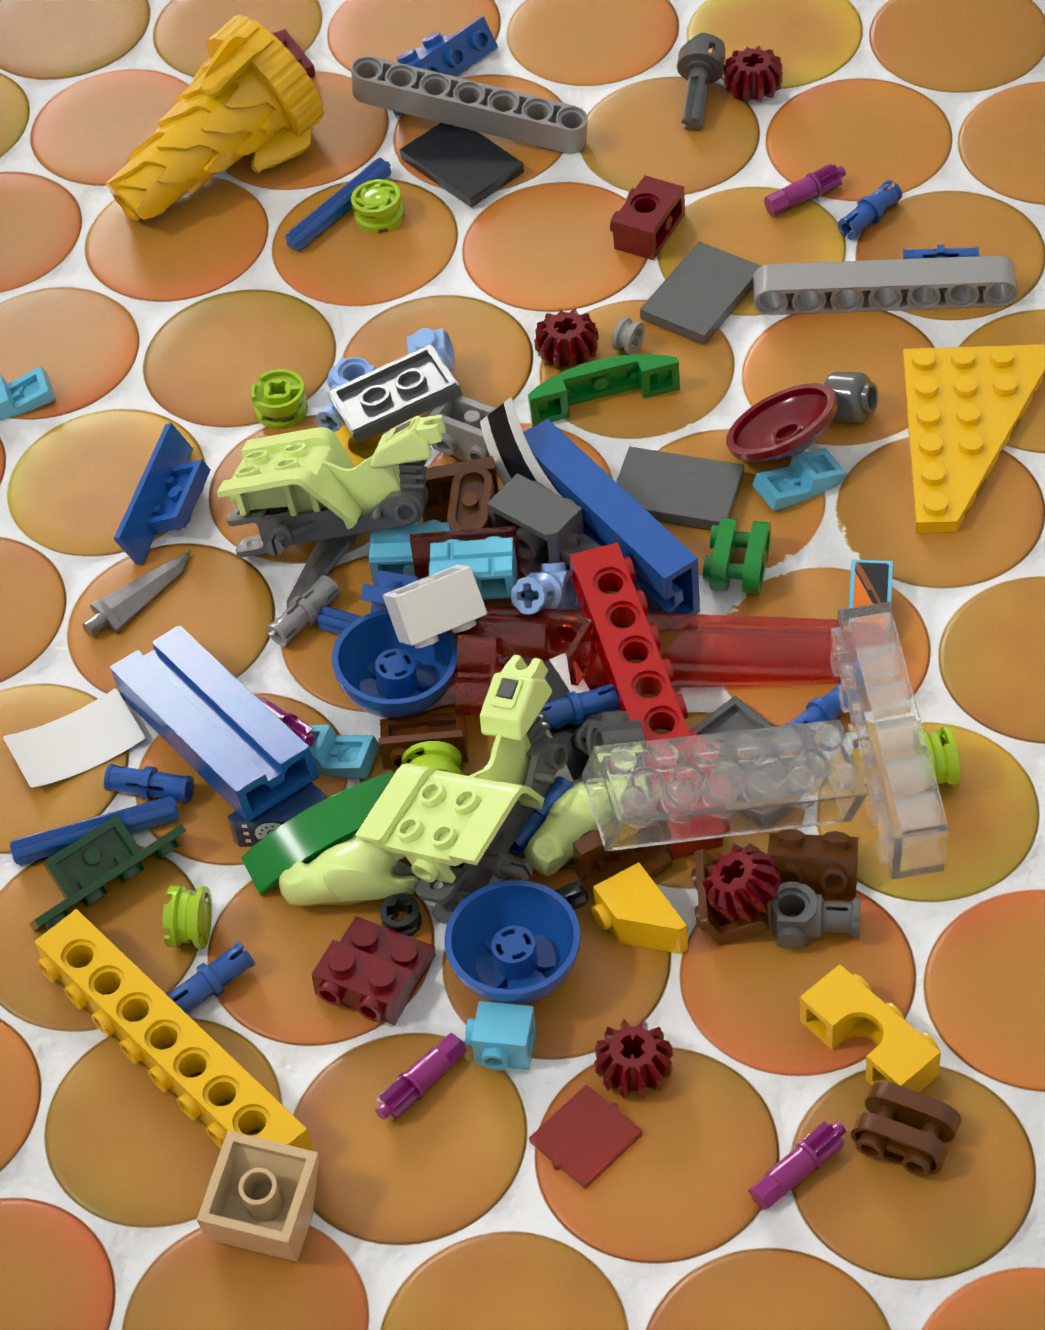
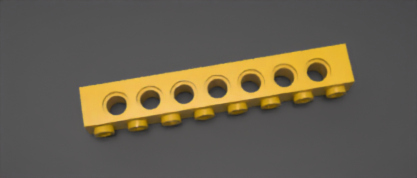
M77 909L34 941L41 958L37 961V965L44 976L52 983L59 980L65 986L64 992L69 1000L80 1010L85 1006L92 1013L91 1018L105 1036L108 1037L113 1033L121 1041L119 1045L124 1054L134 1064L141 1061L149 1068L147 1072L154 1084L163 1092L170 1089L178 1097L176 1101L181 1110L191 1120L194 1121L199 1117L207 1125L206 1131L219 1148H222L227 1131L247 1135L252 1130L263 1129L260 1133L249 1136L313 1151L307 1128ZM138 1018H144V1019H142V1020H140V1021L133 1022L134 1020H136V1019H138ZM167 1045H173L168 1049L160 1050ZM203 1072L197 1077L189 1078L192 1074ZM224 1101H232L230 1104L226 1106H218L220 1103Z

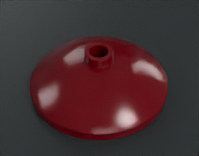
M819 383L802 384L779 391L753 405L734 422L727 433L726 445L734 457L748 462H771L793 457L804 452L815 443L829 427L838 408V399L833 389Z

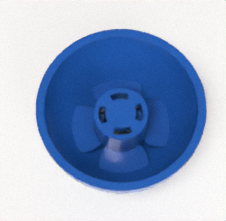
M387 609L376 611L355 620L340 634L332 652L334 674L345 695L362 710L383 718L414 716L435 705L450 687L455 676L458 659L455 639L448 630L438 634L439 641L416 649L414 645L411 646L399 642Z
M500 881L474 891L456 907L450 916L445 930V951L455 975L471 992L490 1002L523 1005L535 1002L551 994L569 976L579 953L580 925L572 906L555 890L532 881Z

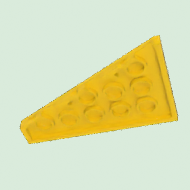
M1045 344L903 349L916 533L958 531L964 520L966 510L970 509L973 505L978 489L984 479L987 480L999 459L1000 451L1006 447L1010 440V433L1017 421H1021L1033 400V393L1039 389L1043 382L1045 374Z

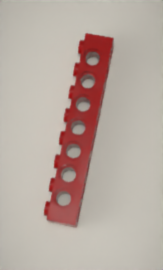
M618 542L571 554L570 578L608 683L612 684L614 690H616L619 700L618 711H628L629 718L641 720L645 751L643 764H638L655 799L652 805L659 815V824L672 860L693 855L695 851L703 848L707 851L722 847L724 829L729 828L728 816L723 803H715L712 791H715L712 772L709 766L702 767L698 755L701 754V746L698 735L694 729L688 731L684 720L688 718L686 704L682 694L675 695L671 685L674 683L672 666L668 659H661L658 651L661 648L660 635L656 625H649L645 615L648 614V605L644 592L642 590L636 591L633 581L636 580V575L631 558L629 556L623 557ZM606 591H615V592H617V593H614V594H606V593H604V592H606ZM618 625H628V626H630V627H628V628H618V627H616V626H618ZM640 659L643 662L631 663L629 660ZM643 694H653V695H655L656 697H654V698H644V697H641V695H643ZM657 729H665L668 730L669 733L657 734L653 731ZM670 765H679L684 769L679 771H672L666 767ZM690 801L696 803L697 806L686 808L681 806L680 803Z

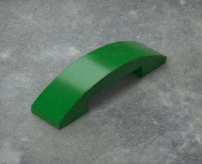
M631 354L598 359L565 370L546 380L528 394L532 427L546 419L554 422L569 418V406L639 388L644 399L680 390L679 361L677 357L667 355Z
M390 772L374 777L326 798L288 820L249 849L241 859L259 894L263 896L279 887V878L282 872L290 869L296 862L301 861L307 864L316 859L325 850L355 837V834L395 773Z

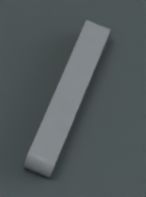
M373 56L359 57L352 64V94L361 103L563 153H578L586 145L588 116L580 107Z
M1005 256L768 264L759 267L753 275L754 305L760 313L765 315L1002 307L1011 304L1018 294L1014 263Z

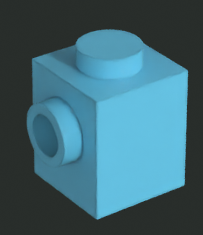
M479 1001L476 1017L468 1018L465 1031L466 1046H472L475 1065H483L491 1070H504L506 1068L530 1070L537 1032L534 1007Z

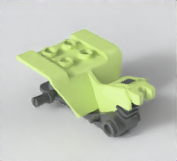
M436 415L423 418L415 416L382 435L374 455L362 461L357 467L353 465L336 434L331 429L325 427L247 440L241 450L243 459L232 478L224 480L217 491L218 498L230 496L231 502L234 505H238V507L231 510L227 517L229 526L255 523L260 532V535L249 536L240 541L236 548L237 556L248 557L269 553L272 556H276L278 553L279 556L290 545L417 523L421 519L429 499V491L425 486L428 480L427 476H425L427 472L425 464L427 459H430L432 456L430 446L441 442V433L446 431L443 416Z
M513 655L501 673H496L493 676L480 713L482 734L496 737L490 760L484 769L466 776L405 763L401 765L355 834L360 840L372 842L388 852L406 856L412 864L411 870L413 873L421 878L415 888V892L420 899L436 903L433 907L432 915L439 922L447 924L456 907L471 893L487 886L493 875L502 880L514 877L527 881L530 879L528 875L532 876L533 874L531 862L515 860L508 851L532 814L533 808L542 809L544 797L542 796L549 784L555 781L554 776L557 771L562 769L568 761L566 745L562 744L559 739L546 735L545 731L550 725L544 722L547 718L546 715L540 714L543 711V706L552 694V689L545 680L548 669L541 659L534 658L530 665L527 666L521 656ZM437 881H441L443 886L440 889L433 890L434 884Z

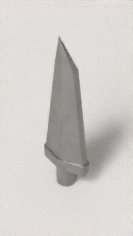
M355 534L317 541L286 601L287 608H289V602L295 596H301L321 576L328 575L348 548L354 544L357 539Z
M191 550L90 604V608L95 615L82 624L84 631L90 637H93L105 627H108L115 634L124 629V626L183 573Z

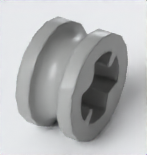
M623 317L614 330L612 347L619 351L625 349V352L629 355L635 354L644 339V323L638 321L633 323L630 318Z

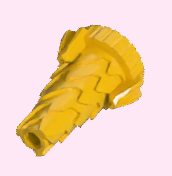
M237 15L209 38L207 48L211 59H208L201 66L192 83L178 96L171 110L157 122L160 127L131 153L127 159L128 164L105 183L113 198L123 209V213L132 221H138L140 218L146 220L159 215L174 202L178 201L186 192L189 191L193 195L216 173L224 172L245 155L248 157L252 154L251 169L259 174L264 169L273 168L302 154L310 147L311 130L322 121V116L324 115V105L320 98L321 96L315 88V84L294 55L278 38L258 22L251 20L249 17Z

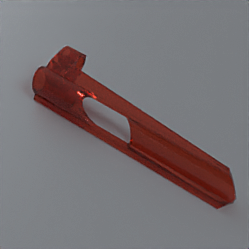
M485 606L487 615L477 618V625L474 626L472 635L458 636L457 679L455 687L456 715L480 716L493 676L496 673H501L513 655L521 656L526 665L529 666L534 658L545 662L565 653L578 670L589 690L609 684L601 661L577 660L578 654L593 641L582 610L541 609L538 613L528 615L521 613L518 608ZM651 612L645 615L648 624H655L658 631L680 632L661 655V659H668L672 666L674 683L671 684L672 688L840 683L842 680L858 683L890 644V634L881 627L878 621ZM618 625V626H616V627H618V628H628V627H630V626H628V625Z

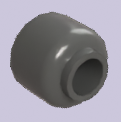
M833 372L828 375L824 385L833 389L838 399V408L832 422L861 423L870 414L875 412L878 404V390L876 384L871 382L866 374L862 372Z

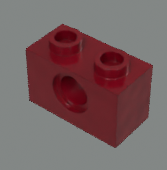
M644 175L637 187L632 188L628 193L627 200L621 210L616 211L612 216L610 231L613 233L614 249L654 260L685 215L684 186Z

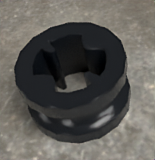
M403 893L394 894L388 897L380 907L382 926L410 937L420 929L422 920L419 904L412 896ZM399 912H407V914L403 916L402 921L394 920V918H397L399 916Z

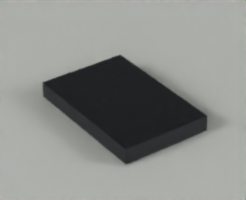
M439 123L400 149V156L403 161L471 208L524 173L523 162L479 132L445 123Z

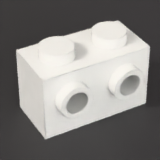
M459 564L382 595L399 642L411 646L414 645L416 649L439 641L438 634L452 629L453 633L468 630L477 625L475 619L487 615L472 568Z

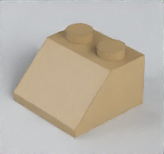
M227 1131L196 1219L206 1239L298 1262L313 1214L319 1153Z

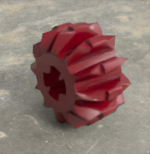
M760 45L755 49L745 46L744 51L735 50L732 53V57L726 59L724 65V84L726 91L732 92L734 99L744 97L746 103L751 99H757L759 102H762L763 97L772 98L775 91L781 89L783 82L782 63L780 57L774 55L773 49L763 51Z
M560 308L558 314L546 313L544 321L537 323L535 330L536 339H534L535 350L538 356H541L544 365L554 364L557 371H559L564 366L573 368L576 364L587 363L591 357L596 356L599 334L596 323L592 322L589 313L579 315L576 308L570 312H563Z
M751 843L744 848L733 844L730 853L727 855L718 852L719 861L716 865L706 866L709 877L702 882L707 893L708 903L716 912H720L726 919L732 920L734 923L740 918L751 922L757 911L767 914L766 904L769 901L779 900L775 889L783 883L773 858Z
M624 1018L621 1023V1030L619 1031L607 1026L604 1032L605 1040L597 1041L595 1046L596 1061H594L595 1072L598 1074V1077H603V1085L607 1091L619 1088V1094L623 1099L631 1091H637V1094L643 1100L647 1095L646 1088L650 1087L661 1091L663 1078L670 1077L673 1071L672 1061H670L671 1057H673L672 1045L669 1041L664 1040V1033L661 1031V1028L657 1027L648 1030V1024L644 1018L636 1027H630V1024Z

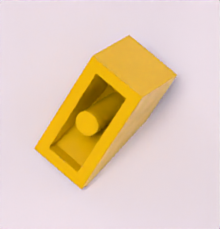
M639 862L593 886L595 906L591 907L593 917L601 930L609 929L618 943L676 954L688 951L686 923Z

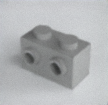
M462 395L435 407L429 416L442 415L446 431L441 433L442 441L432 445L433 449L464 461L490 457L480 421L496 408Z

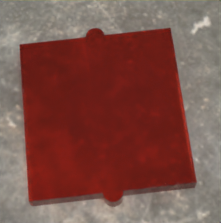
M586 1084L529 1137V1142L552 1161L553 1169H562L580 1186L587 1189L643 1135V1132L619 1111L617 1103L610 1104Z

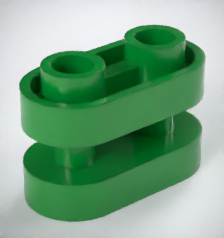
M722 517L719 525H712L710 549H713L712 556H705L703 564V580H709L710 589L727 591L730 580L738 579L742 580V592L761 593L770 551L771 522L753 521L751 532L739 531V519ZM737 548L747 549L744 564L734 563Z

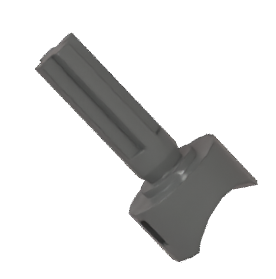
M699 33L681 47L678 55V73L688 81L681 123L685 124L684 129L691 131L693 128L697 130L702 128L708 84L719 80L724 73L726 60L725 45L720 38L712 34ZM713 48L712 53H709L708 49Z

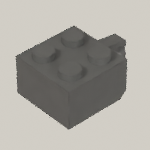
M518 473L487 503L491 536L513 538L517 570L527 576L529 573L541 572V564L565 562L566 570H570L571 554L601 547L584 534L582 507L578 506L573 500L563 498L546 489L541 483L531 481Z

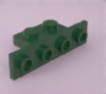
M118 814L42 863L65 900L34 919L29 925L33 931L45 925L47 930H50L69 915L67 909L82 901L84 906L88 907L108 893L104 885L116 877L123 884L143 871L144 868L140 862L154 853L159 860L181 846L176 838L186 832L184 826L180 824L141 850Z

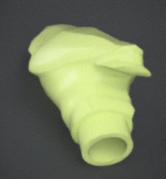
M603 768L598 774L569 789L552 805L544 823L529 840L523 851L526 861L531 862L533 869L539 874L545 876L552 875L570 859L574 858L573 842L580 839L586 832L598 830L618 820L621 815L628 811L637 810L649 803H654L655 799L641 771L639 770L624 778L623 775H616L615 777L606 775L605 768Z
M354 838L325 850L310 864H305L301 861L296 862L290 869L282 872L279 878V887L284 899L294 906L353 905L385 899L394 894L414 895L415 884L420 881V878L415 874H397L394 872V866L397 865L398 860L405 858V855L388 852L372 842Z

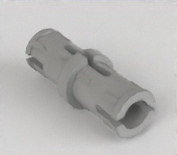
M326 575L321 576L308 591L301 596H295L289 602V608L267 626L268 635L276 644L283 647L286 646L307 625H313L317 621L318 614L321 613L322 608L341 594V591L338 590L339 586Z

